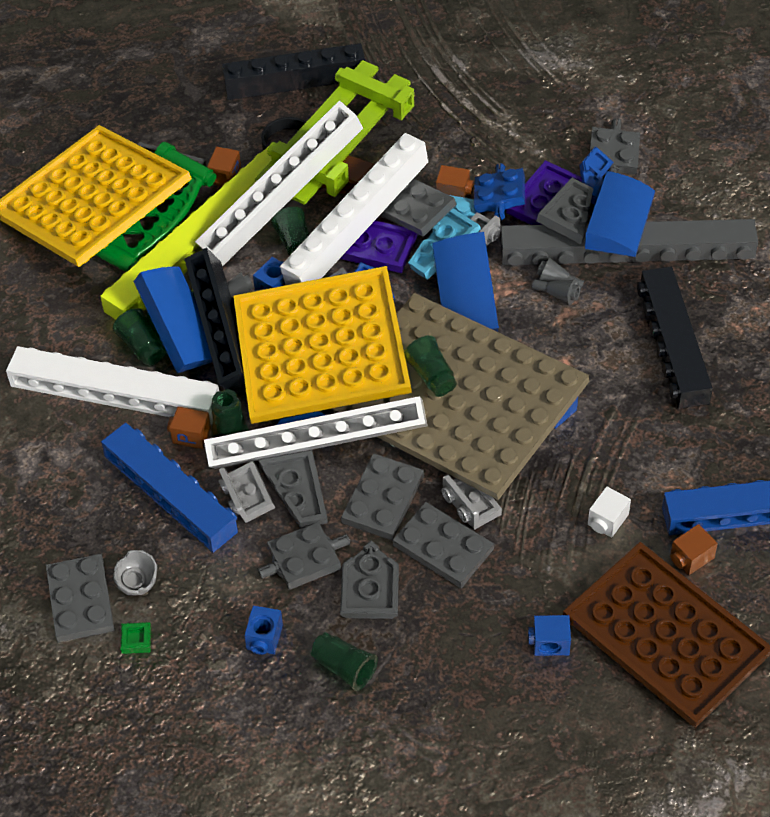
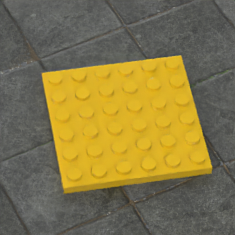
M98 125L0 199V220L80 267L100 250L107 247L114 239L126 232L137 221L144 218L151 210L163 203L174 192L181 189L192 178L189 171Z
M387 266L234 295L251 424L412 393Z

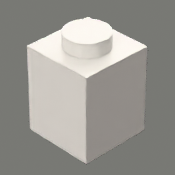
M606 487L589 509L588 525L594 531L612 538L629 515L631 499Z

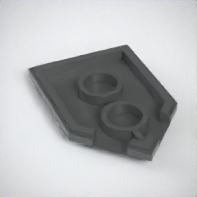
M372 540L363 546V550L353 558L350 557L342 564L340 616L344 618L393 619L398 616L399 564L392 558L387 557Z

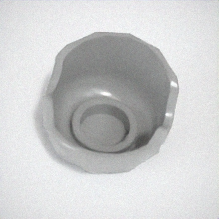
M130 550L121 560L117 561L113 573L114 582L118 589L127 595H143L156 582L157 564L153 556L144 550Z

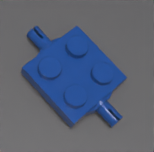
M497 164L494 174L487 173L475 177L474 208L476 213L492 211L495 212L494 216L501 217V220L505 218L504 210L514 206L525 205V174L523 168L505 171L504 164H500V168L499 164Z

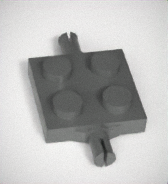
M616 118L611 121V129L592 127L589 153L596 146L614 162L607 171L636 175L640 133L621 130L622 121L618 119L616 125Z
M317 522L267 542V546L272 555L273 563L257 568L259 576L263 579L277 573L284 579L290 590L341 570V563L335 550L350 545L349 537L347 534L331 540L325 535L321 525Z

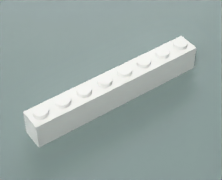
M341 101L336 103L195 241L201 249L207 247L221 261L223 266L363 129L357 115Z
M407 133L400 137L280 266L285 285L321 279L428 163L425 142Z
M17 346L6 370L11 387L166 417L174 416L177 407H184L209 412L211 425L221 401L218 384L210 381H198L184 376L166 375L158 371H145L131 366L124 367L109 362L87 360L83 357L66 356L57 352L40 351L35 348Z
M419 396L206 439L204 443L208 465L211 468L217 469L422 428L428 425L423 399Z

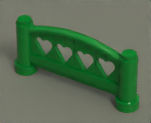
M166 141L157 147L155 154L189 171L192 179L188 182L189 185L183 188V192L180 195L172 194L167 198L174 200V203L168 206L166 212L161 213L155 207L146 214L145 217H159V221L153 223L152 229L144 230L140 221H137L123 233L143 234L144 238L138 241L137 247H128L123 234H121L109 243L107 247L95 254L124 272L129 271L138 263L141 257L146 256L155 248L158 242L164 240L176 226H179L191 209L202 186L211 187L216 180V174L213 173L212 169L176 151L175 146Z

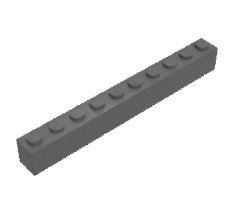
M755 219L646 222L636 257L585 249L586 231L589 223L585 224L581 244L547 228L545 225L501 226L502 265L513 266L540 265L543 260L547 262L549 258L557 264L755 259L758 247Z

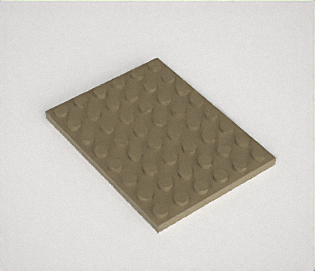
M414 293L396 314L412 393L326 409V411L335 414L420 396L423 399L428 426L377 437L499 500L590 382L589 375Z

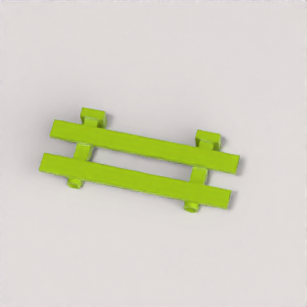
M364 60L354 70L349 67L345 69L339 68L335 75V80L339 82V87L287 144L278 141V143L272 142L269 145L267 154L272 157V161L255 178V182L336 103L341 101L347 106L359 94L371 100L357 116L363 129L292 199L305 205L323 184L326 185L327 194L336 197L349 182L348 164L343 162L345 158L390 108L393 109V117L402 121L414 107V88L409 87L411 81L396 74L386 84L372 77L379 71V67Z

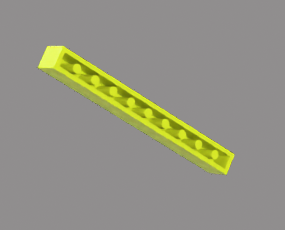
M268 147L261 153H258L246 167L241 168L237 175L229 182H226L213 196H210L200 208L193 211L182 224L176 226L164 240L158 242L155 248L146 256L141 257L136 265L123 273L118 281L105 289L100 296L104 313L127 327L146 309L133 282L140 272L172 266L180 267L183 275L188 271L185 258L202 250L195 241L256 183L255 178L272 161V157L267 154Z

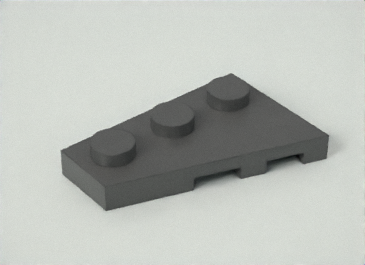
M571 178L539 212L536 221L581 244L594 188Z
M312 450L258 460L259 467L300 528L317 522L320 525L328 523Z

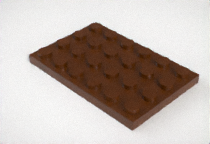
M639 542L563 611V615H569L571 625L694 728L770 656V644L642 542Z

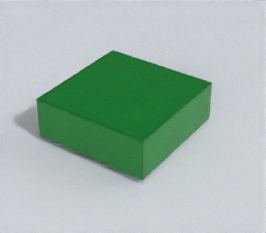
M150 622L121 624L120 649L122 654L151 652Z

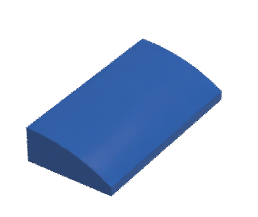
M607 171L586 231L585 249L636 257L655 190L629 176Z
M484 232L455 236L432 243L441 306L498 332L499 326Z
M162 267L140 272L133 282L176 372L180 373L212 363L198 306L180 267Z

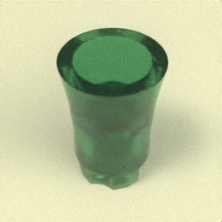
M299 207L285 208L276 213L271 220V225L282 240L289 256L310 235L304 211Z
M130 309L116 319L113 324V332L127 344L144 365H148V367L154 366L165 357L166 350L150 326L142 309Z
M423 336L413 341L404 351L405 359L422 378L428 389L432 390L437 397L445 396L453 391L457 382L453 376L452 369L439 348L436 338L434 336Z
M229 389L217 391L213 395L211 405L213 421L212 438L249 431L237 394Z
M325 632L319 635L312 645L311 656L318 660L319 664L344 680L354 691L364 688L376 671L378 664L377 655L359 649L337 636H332Z

